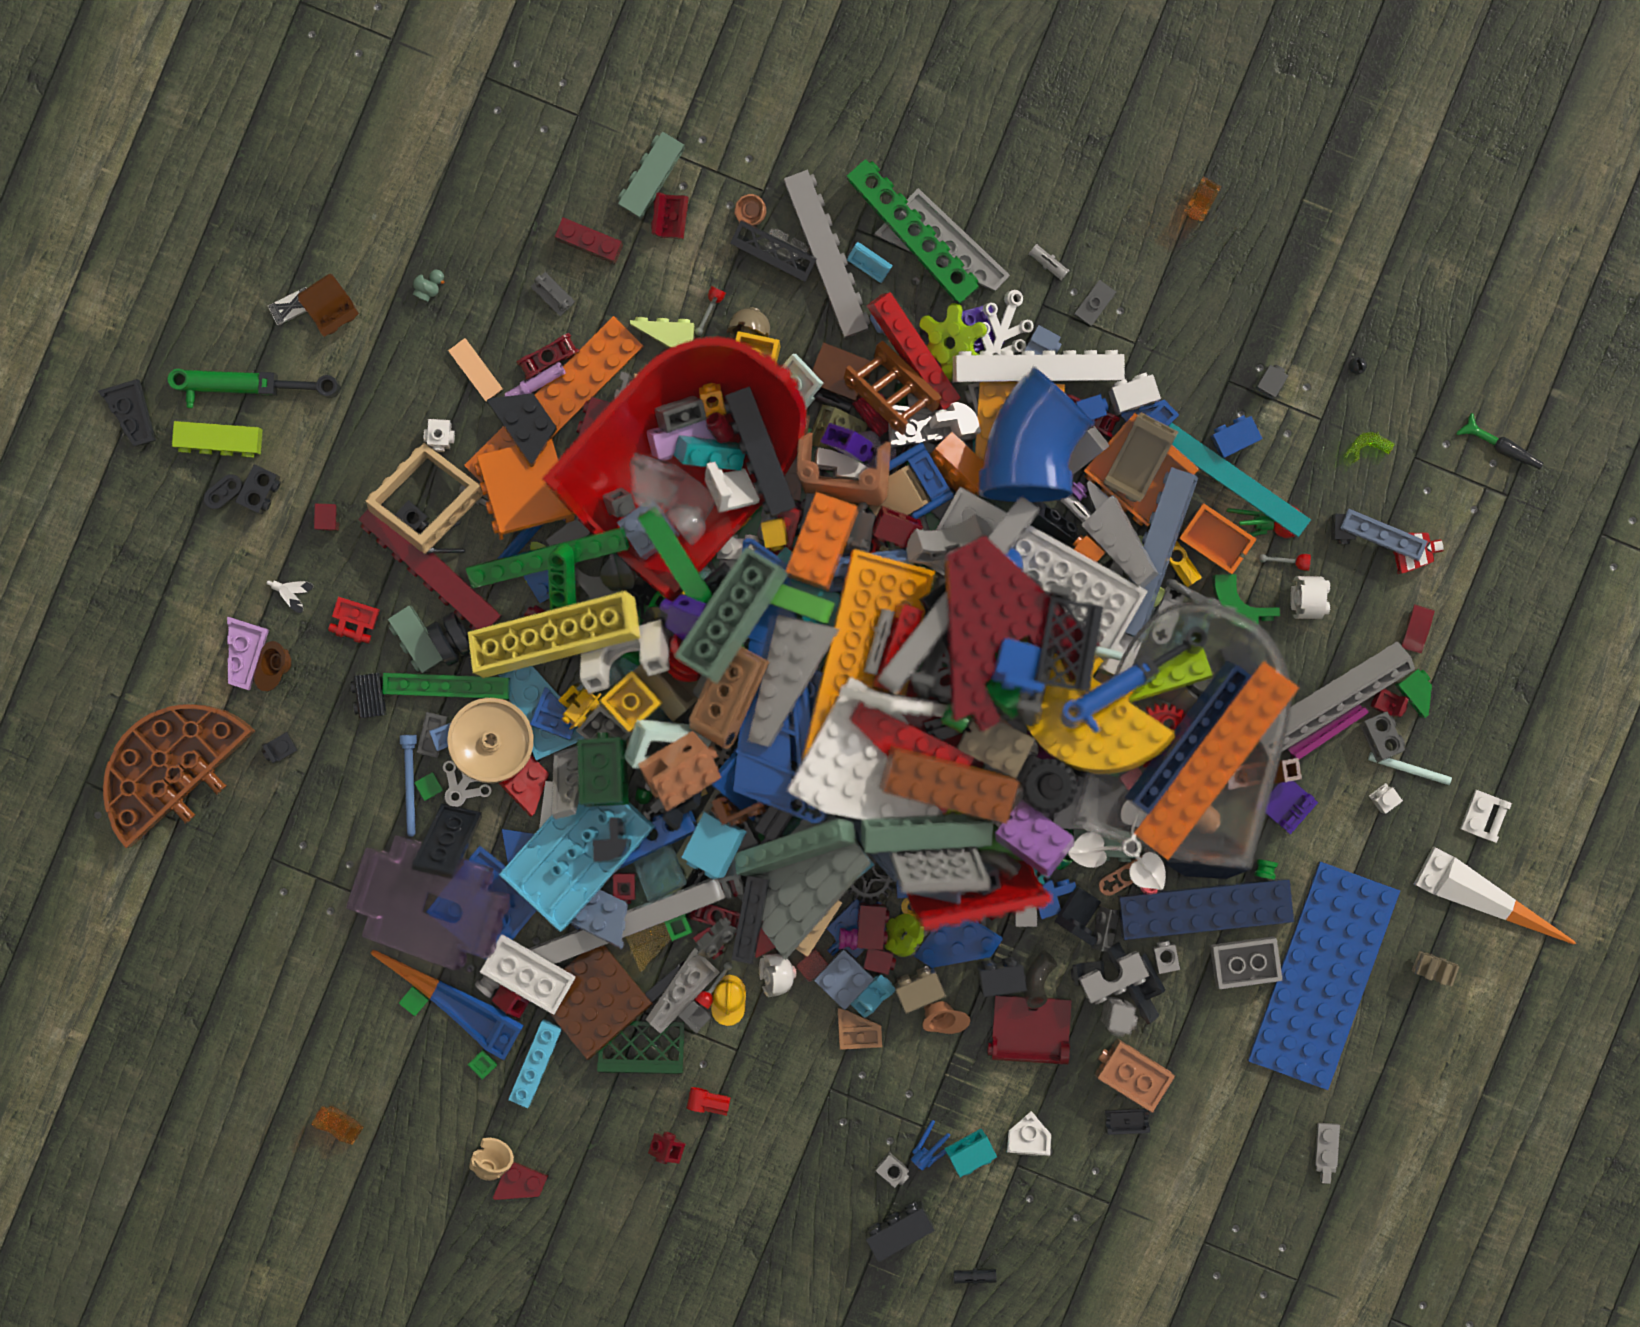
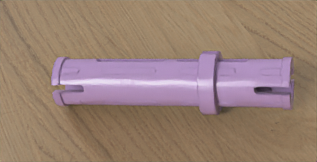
M557 362L533 378L521 381L519 386L505 392V396L531 394L566 374L561 363Z

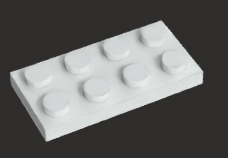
M504 935L500 936L480 973L553 1015L576 978L574 975Z

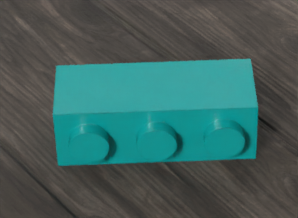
M682 435L678 436L674 456L682 464L706 467L708 463L715 462L717 468L739 471L742 469L745 454L742 455L737 442L718 443L715 439Z

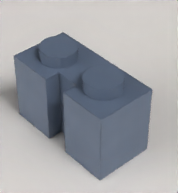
M1038 325L1025 351H1034V355H1043V351H1055L1056 355L1062 345L1059 343L1061 337Z

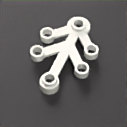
M1018 290L1008 291L1005 294L1004 302L1007 308L1001 324L996 315L998 311L997 305L995 303L984 305L983 312L987 315L995 335V340L992 344L988 334L990 332V325L983 322L987 327L986 335L981 338L985 351H993L995 355H1001V351L1022 352L1026 349V343L1022 339L1014 340L1012 345L1001 349L1004 340L1022 332L1028 333L1033 330V323L1030 320H1023L1019 325L1008 329L1016 307L1020 306L1023 302V296ZM1014 295L1018 298L1017 302L1013 300ZM989 306L993 309L992 313L988 311ZM1025 323L1028 324L1027 330L1024 328ZM1018 342L1021 344L1020 350L1017 348Z
M450 760L444 763L443 770L447 773L449 789L445 793V800L450 806L458 807L465 802L466 798L476 796L488 797L491 794L492 789L488 784H482L479 788L465 790L469 783L475 782V780L462 773L463 778L457 784L454 772L456 770L455 764ZM446 764H453V770L448 771L446 769ZM488 787L489 793L483 794L481 788ZM452 793H458L459 799L453 800L451 797Z

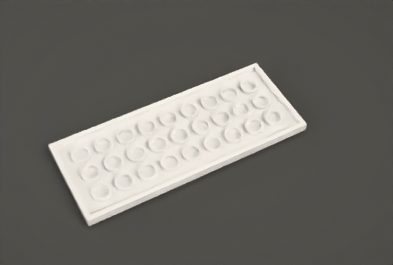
M960 486L936 530L953 527L976 514L984 519L994 531L1008 513ZM1029 525L1012 547L1020 553L1023 559L1024 572L1042 582L1040 588L1045 591H1049L1051 582L1072 587V601L1104 606L1098 638L1100 646L1098 647L1115 650L1148 591ZM936 560L932 564H924L944 575V560ZM1079 607L1073 611L1079 622L1086 618V608ZM1099 655L1096 656L1097 658L1100 657L1104 661L1103 663H1101L1104 666H1106L1108 660L1110 659Z

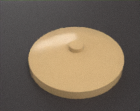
M483 698L467 704L456 714L448 731V750L453 763L464 775L482 783H499L514 777L525 767L533 749V731L526 715L514 704L498 698Z

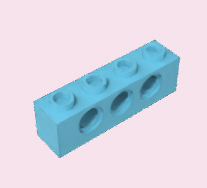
M547 1019L542 1020L508 1100L526 1108L531 1105L562 1032V1028L558 1024Z

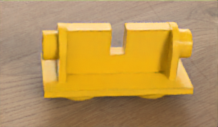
M583 688L575 699L580 705L579 708L572 703L562 714V721L566 724H572L569 728L570 730L576 726L579 728L587 719L585 717L586 713L589 710L592 712L600 703L598 698L602 694L599 693L595 696Z

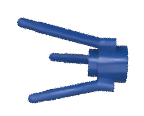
M934 1120L930 1122L917 1147L912 1151L914 1156L911 1160L921 1170H924L927 1166L930 1167L935 1161L947 1154L944 1149L934 1157L932 1155L950 1137V1133L942 1137L929 1151L926 1148L921 1150L935 1124Z

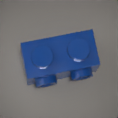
M1245 415L1233 420L1234 425L1226 427L1224 424L1214 429L1215 434L1210 437L1222 458L1262 439L1252 416L1245 418Z

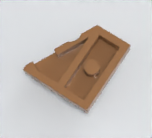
M838 1008L840 1049L882 1047L880 1024L843 1008Z

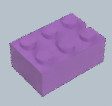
M1022 800L1010 814V820L1008 819L1007 824L1003 823L996 831V842L1047 878L1074 846V837Z

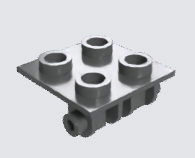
M858 512L843 553L851 554L854 549L869 553L875 514Z

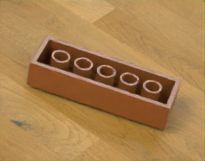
M891 746L879 788L884 793L1007 824L1019 782L1011 776Z

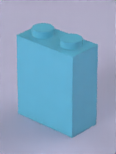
M704 812L681 858L687 860L686 864L695 869L699 867L704 870V874L712 879L724 877L747 832L736 825L731 827L729 824L722 825L719 818L717 819L713 812Z

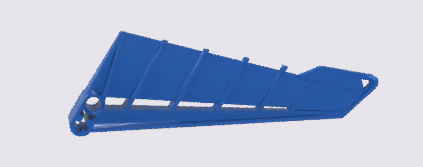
M747 538L743 540L742 552L746 547L753 545L757 548L754 552L778 565L786 572L788 567L786 562L754 539ZM787 576L782 584L792 587L791 578ZM772 604L767 606L747 637L750 638L749 651L765 660L768 659L777 616L797 619L796 613ZM761 680L740 727L738 749H736L737 760L733 791L810 822L821 823L827 819V812L819 810L822 815L815 818L814 813L806 811L808 808L817 810L816 807L808 806L807 802L786 791L792 781L791 775L795 776L796 774L795 771L791 770L789 734L796 736L798 768L803 761V751L812 718L808 687L806 686L802 695L798 697L793 708L795 731L789 729L788 715L783 722V727L770 747L748 741L762 684ZM796 799L802 802V808L798 812L792 807V803Z

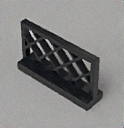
M1050 597L1036 682L1083 693L1089 692L1104 606ZM1055 602L1063 604L1068 611L1059 618L1054 612ZM1079 607L1086 608V618L1079 622L1073 611ZM1070 614L1076 625L1066 630L1060 620ZM1058 623L1064 633L1054 639L1050 630L1051 626ZM1078 627L1083 635L1082 639L1075 643L1069 633ZM1066 635L1073 646L1063 652L1057 641ZM1054 644L1060 655L1050 660L1046 654L1047 648ZM1075 648L1079 658L1077 662L1071 664L1065 654ZM1063 657L1069 667L1059 673L1053 663ZM1050 665L1056 676L1051 680L1042 679L1043 670ZM1070 669L1075 675L1074 685L1066 684L1062 678V675Z

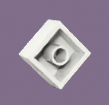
M1147 373L1135 376L1128 383L1126 379L1118 381L1112 385L1111 390L1108 392L1116 416L1154 404L1161 399L1153 374L1147 376Z

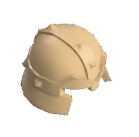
M483 1138L480 1144L483 1149H479L472 1154L469 1168L480 1179L487 1181L495 1180L501 1177L513 1164L514 1156L512 1150L499 1139Z

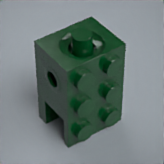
M608 732L596 733V739L577 740L579 804L586 805V807L629 805L628 765L624 758L627 750V741L620 737L609 738Z

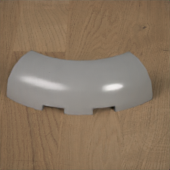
M976 514L950 528L934 531L916 529L908 541L909 562L919 564H932L933 561L944 560L945 554L981 536L989 538L993 530L984 519Z

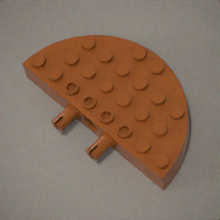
M197 704L166 707L148 714L131 726L113 749L114 751L106 766L103 783L105 810L108 813L114 833L124 847L129 848L136 844L170 811L174 810L185 824L191 818H194L195 814L183 803L184 798L204 781L216 795L222 789H225L227 785L214 773L215 769L256 731L248 723L228 711Z

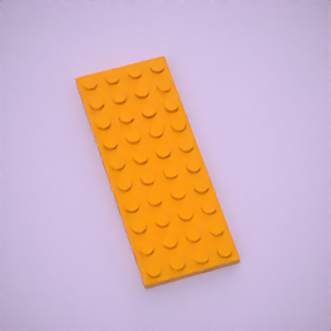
M852 550L833 627L840 629V631L829 645L830 648L827 652L802 760L805 758L839 696L841 686L845 685L848 677L856 679L874 691L885 692L871 687L875 674L864 672L875 635L873 630L874 627H877L881 609L895 612L899 604L915 607L924 611L921 619L922 623L925 609L919 599L930 592L935 571L863 551ZM909 679L897 694H906Z

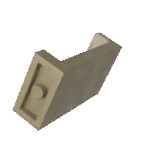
M1140 412L1103 483L1107 485L1108 489L1125 494V497L1130 501L1141 502L1173 444L1178 431Z

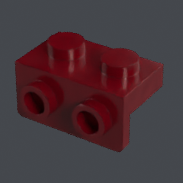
M656 193V199L653 203L654 216L651 222L653 235L660 238L684 239L689 197L685 195Z

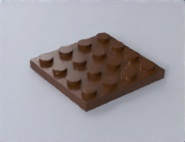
M602 945L582 953L563 969L576 978L555 1014L550 1013V1015L584 1057L589 1060L653 1003L608 948Z

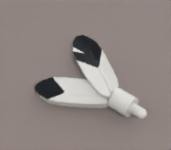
M267 581V584L272 589L279 591L292 610L298 613L303 612V605L294 593L308 592L313 588V584L307 581L284 584L277 581Z

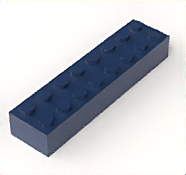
M1287 878L1118 896L1121 934L1124 940L1294 922L1290 880Z

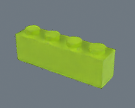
M174 421L172 447L178 448V452L191 453V450H199V454L212 455V451H218L222 456H233V453H242L241 457L254 458V454L261 455L263 429L259 427Z

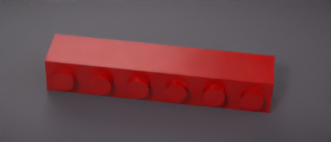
M883 293L866 305L899 356L942 397L936 410H945L952 403L959 400L960 396L892 293Z

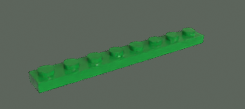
M623 527L562 542L568 544L573 549L574 563L629 548ZM561 543L468 566L466 572L472 588L548 570V557Z

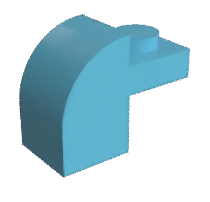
M876 975L869 986L850 1005L866 1018L876 1010L882 1001L891 996L896 989L892 986L890 980L882 975Z

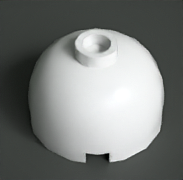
M780 954L763 955L764 958H760L759 976L760 980H765L766 986H762L764 993L768 997L786 993L790 990L793 980L796 978L795 966H792L788 959L785 960Z

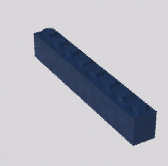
M1226 661L1173 731L1175 738L1159 755L1153 758L1124 798L1139 810L1150 814L1252 676L1239 665Z

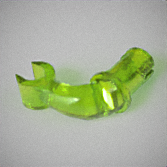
M1378 431L1376 433H1362L1355 439L1351 448L1345 451L1344 459H1347L1349 453H1354L1355 458L1352 463L1357 462L1360 458V450L1366 445H1369V447L1374 446L1390 454L1395 443L1379 435Z

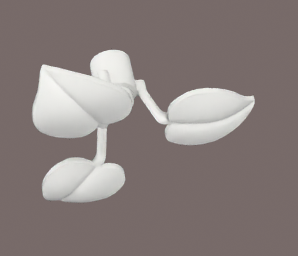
M1128 800L1122 806L1121 820L1125 824L1132 825L1131 838L1124 839L1121 846L1104 847V840L1099 834L1087 832L1077 838L1074 846L1069 851V856L1076 863L1093 868L1105 863L1107 858L1105 850H1122L1125 854L1135 856L1138 860L1130 867V877L1136 885L1143 888L1162 890L1165 884V868L1161 858L1152 852H1146L1140 858L1141 846L1135 840V827L1138 828L1148 814L1139 810Z

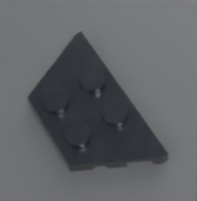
M533 393L487 399L488 405L530 466H534L539 454L545 449L548 440L552 438L557 430L556 425Z

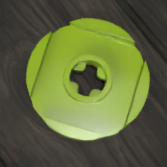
M902 914L895 919H890L886 924L888 937L885 948L899 957H906L916 951L914 948L917 944L921 945L924 938V929L914 916ZM907 932V935H905L902 939L903 933Z

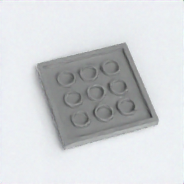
M963 847L961 849L942 848L941 850L921 849L920 851L903 850L896 853L888 851L902 892L928 891L934 893L938 891L958 892L960 890L980 891L989 889V880L976 847Z

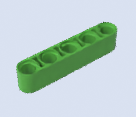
M783 584L769 603L824 624H828L835 605L828 600Z

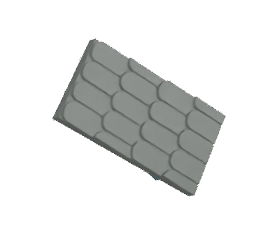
M819 809L810 811L815 814V818L822 815ZM828 813L827 819L821 823H813L803 819L800 822L801 824L790 835L837 820V817L832 813ZM857 841L856 844L755 876L770 880L761 928L785 960L856 879L874 866V863ZM739 895L738 897L743 902L744 895Z

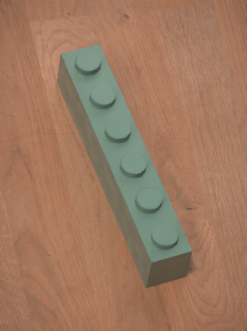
M971 814L862 819L860 842L865 853L871 854L885 851L894 853L903 850L920 851L921 849L981 848L991 846L993 821Z
M837 819L738 852L734 857L736 874L754 877L856 844L853 822Z

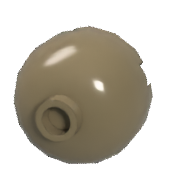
M757 308L742 309L732 316L727 333H731L730 338L736 340L738 331L769 338V320Z

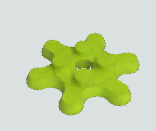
M952 303L948 306L947 317L943 322H937L931 316H924L920 319L919 323L920 328L929 335L927 348L935 360L941 364V369L950 382L953 381V356L959 355L961 351H971L972 355H979L974 350V342L984 337L987 333V327L982 322H977L971 326L963 323V310L958 303ZM948 337H952L955 340V346L952 349L945 345Z

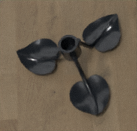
M612 553L602 567L600 573L602 583L612 591L620 589L621 592L625 591L635 597L636 606L640 604V617L644 620L641 625L661 620L669 634V638L672 637L674 633L666 626L668 614L661 611L659 606H653L648 608L644 615V604L642 605L638 601V597L644 588L640 585H635V575L625 560L618 554Z

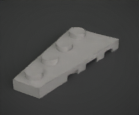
M892 406L899 414L910 408L906 406ZM922 408L907 420L908 425L904 435L893 430L889 425V442H891V447L919 444L921 442L941 441L952 431L950 426L931 429L929 420L939 410L931 412L929 409Z
M696 948L693 949L646 1018L660 1034L720 973L705 957L697 954L698 950Z

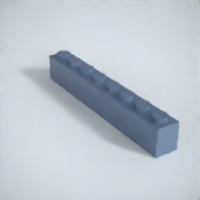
M1171 467L1170 472L1167 471L1164 476L1163 484H1165L1163 492H1159L1156 504H1158L1156 512H1152L1149 519L1151 527L1149 532H1145L1142 539L1143 547L1159 574L1144 588L1148 592L1124 633L1143 638L1198 481L1196 475ZM1129 576V579H1128V580L1131 581V582H1133V583H1135V582L1132 580V578Z

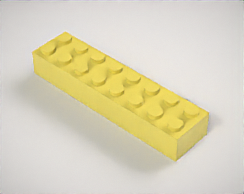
M625 591L468 632L473 673L482 678L641 638L635 597Z

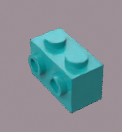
M982 1129L944 1148L959 1177L969 1175L975 1169L982 1165H987L997 1158L988 1137Z

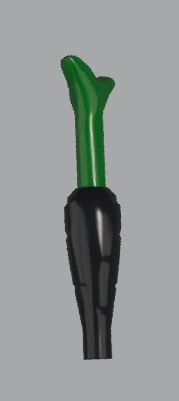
M1473 413L1469 415L1468 424L1457 431V435H1476L1494 445L1498 453L1516 461L1531 465L1539 470L1543 465L1542 461L1533 457L1512 440L1506 437L1497 438L1480 429L1475 422Z

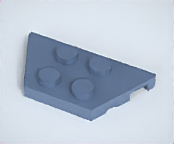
M599 890L570 924L622 949L624 944L622 935L623 930H625V916L627 915L628 905L626 902Z

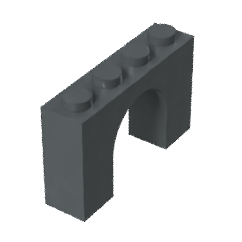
M576 516L574 521L567 523L546 541L549 544L548 546L590 536L592 533L578 521L579 518ZM577 562L574 563L575 585L579 590L582 588L588 594L585 597L587 601L621 592L620 589L616 591L608 589L602 583L600 576H588L579 569ZM633 571L636 580L639 576Z

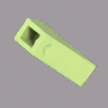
M636 317L635 321L630 320L633 328L668 348L694 340L695 325L690 323L689 319H678V322H669L667 318H657L656 321H648V318Z

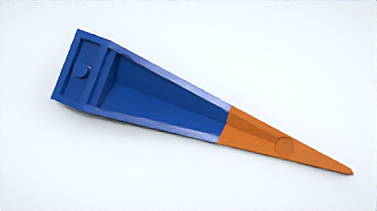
M376 950L371 952L375 958L407 980L446 1012L486 1051L505 1060L524 1025L506 1016L504 1011Z

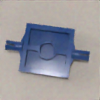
M858 899L853 900L826 928L836 941L827 949L832 956L840 950V928H845L846 930L857 929L859 903H861ZM849 947L844 948L855 958L865 950L863 948H857L856 950H852Z

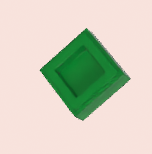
M434 772L414 782L424 801L444 791Z
M412 986L399 1004L413 1016H416L429 999Z
M483 1049L467 1065L483 1080L498 1064Z

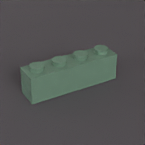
M664 132L660 136H655L651 143L653 148L650 153L644 154L640 161L642 166L638 172L634 171L629 179V187L627 190L623 189L617 199L619 200L620 208L642 220L655 199L656 193L659 192L685 150L684 144Z

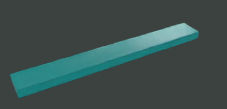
M1171 423L1169 425L1170 428L1178 431L1172 445L1200 470L1299 538L1311 521L1310 518L1175 424Z

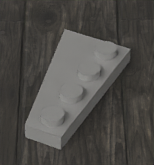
M577 746L554 752L552 815L555 820L574 815L579 804Z

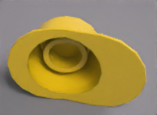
M724 975L712 992L713 1003L711 1010L714 1019L718 1023L730 1026L738 1023L744 1016L746 989L742 980L737 976Z

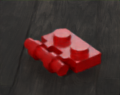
M338 597L332 617L340 619L338 625L330 623L328 631L336 633V636L339 637L346 636L352 638L354 642L361 643L362 641L369 644L371 635L364 634L365 627L374 630L380 609ZM347 622L358 625L357 630L346 628Z

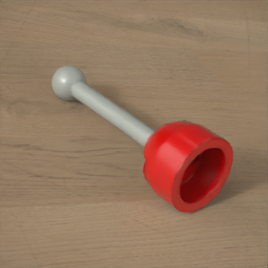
M713 286L710 287L708 299L711 302L700 326L695 329L697 336L703 334V327L714 304L722 302L726 292Z
M1265 554L1259 556V561L1262 563L1266 561L1295 563L1300 570L1309 571L1311 554H1300L1296 559L1267 557Z
M726 962L724 964L723 971L709 991H703L697 995L695 1000L707 1009L710 1008L713 1003L712 992L726 972L732 969V963Z

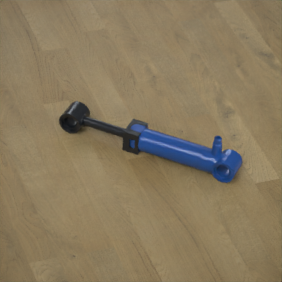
M1192 627L1185 635L1182 644L1153 661L1148 654L1135 661L1133 666L1078 699L1067 702L1060 715L1062 724L1068 728H1074L1084 720L1094 733L1099 732L1100 728L1091 715L1137 687L1145 686L1155 680L1160 672L1158 667L1185 651L1190 654L1199 653L1208 640L1207 632L1201 627ZM1191 638H1197L1200 643H1194ZM1068 711L1075 712L1077 717H1071Z

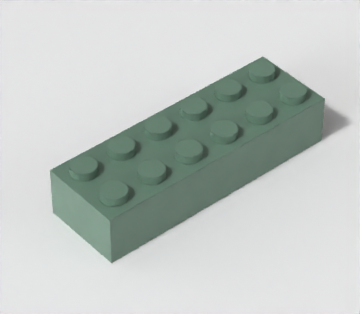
M746 547L675 654V657L717 684L788 574L778 565Z

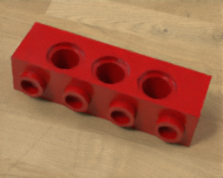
M906 604L897 605L889 629L891 633L890 636H887L877 675L874 676L871 687L888 693H894L880 683L878 679L920 626L924 613L923 610Z

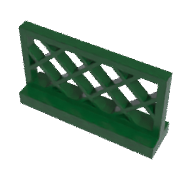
M633 1021L628 1026H635L639 1033L631 1041L623 1033L624 1030H622L598 1051L597 1072L683 1074L684 1022H671L661 1034L651 1041L644 1032L652 1025L649 1022ZM638 1026L646 1027L643 1030H641ZM670 1027H680V1036L674 1041L665 1034ZM620 1034L629 1042L621 1051L611 1043ZM641 1034L650 1042L642 1051L633 1044ZM662 1035L671 1043L663 1052L654 1044ZM678 1040H679V1048H678V1047L676 1046V1044H675ZM610 1044L617 1051V1054L612 1059H603V1050ZM630 1045L639 1053L633 1060H627L622 1054ZM650 1046H653L660 1053L655 1060H648L643 1055ZM674 1046L679 1051V1061H670L664 1054ZM620 1055L624 1060L616 1058ZM640 1056H642L645 1060H637V1059H638Z

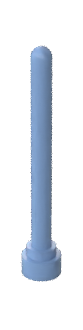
M400 735V744L404 748L407 835L413 837L415 835L413 748L417 744V735Z

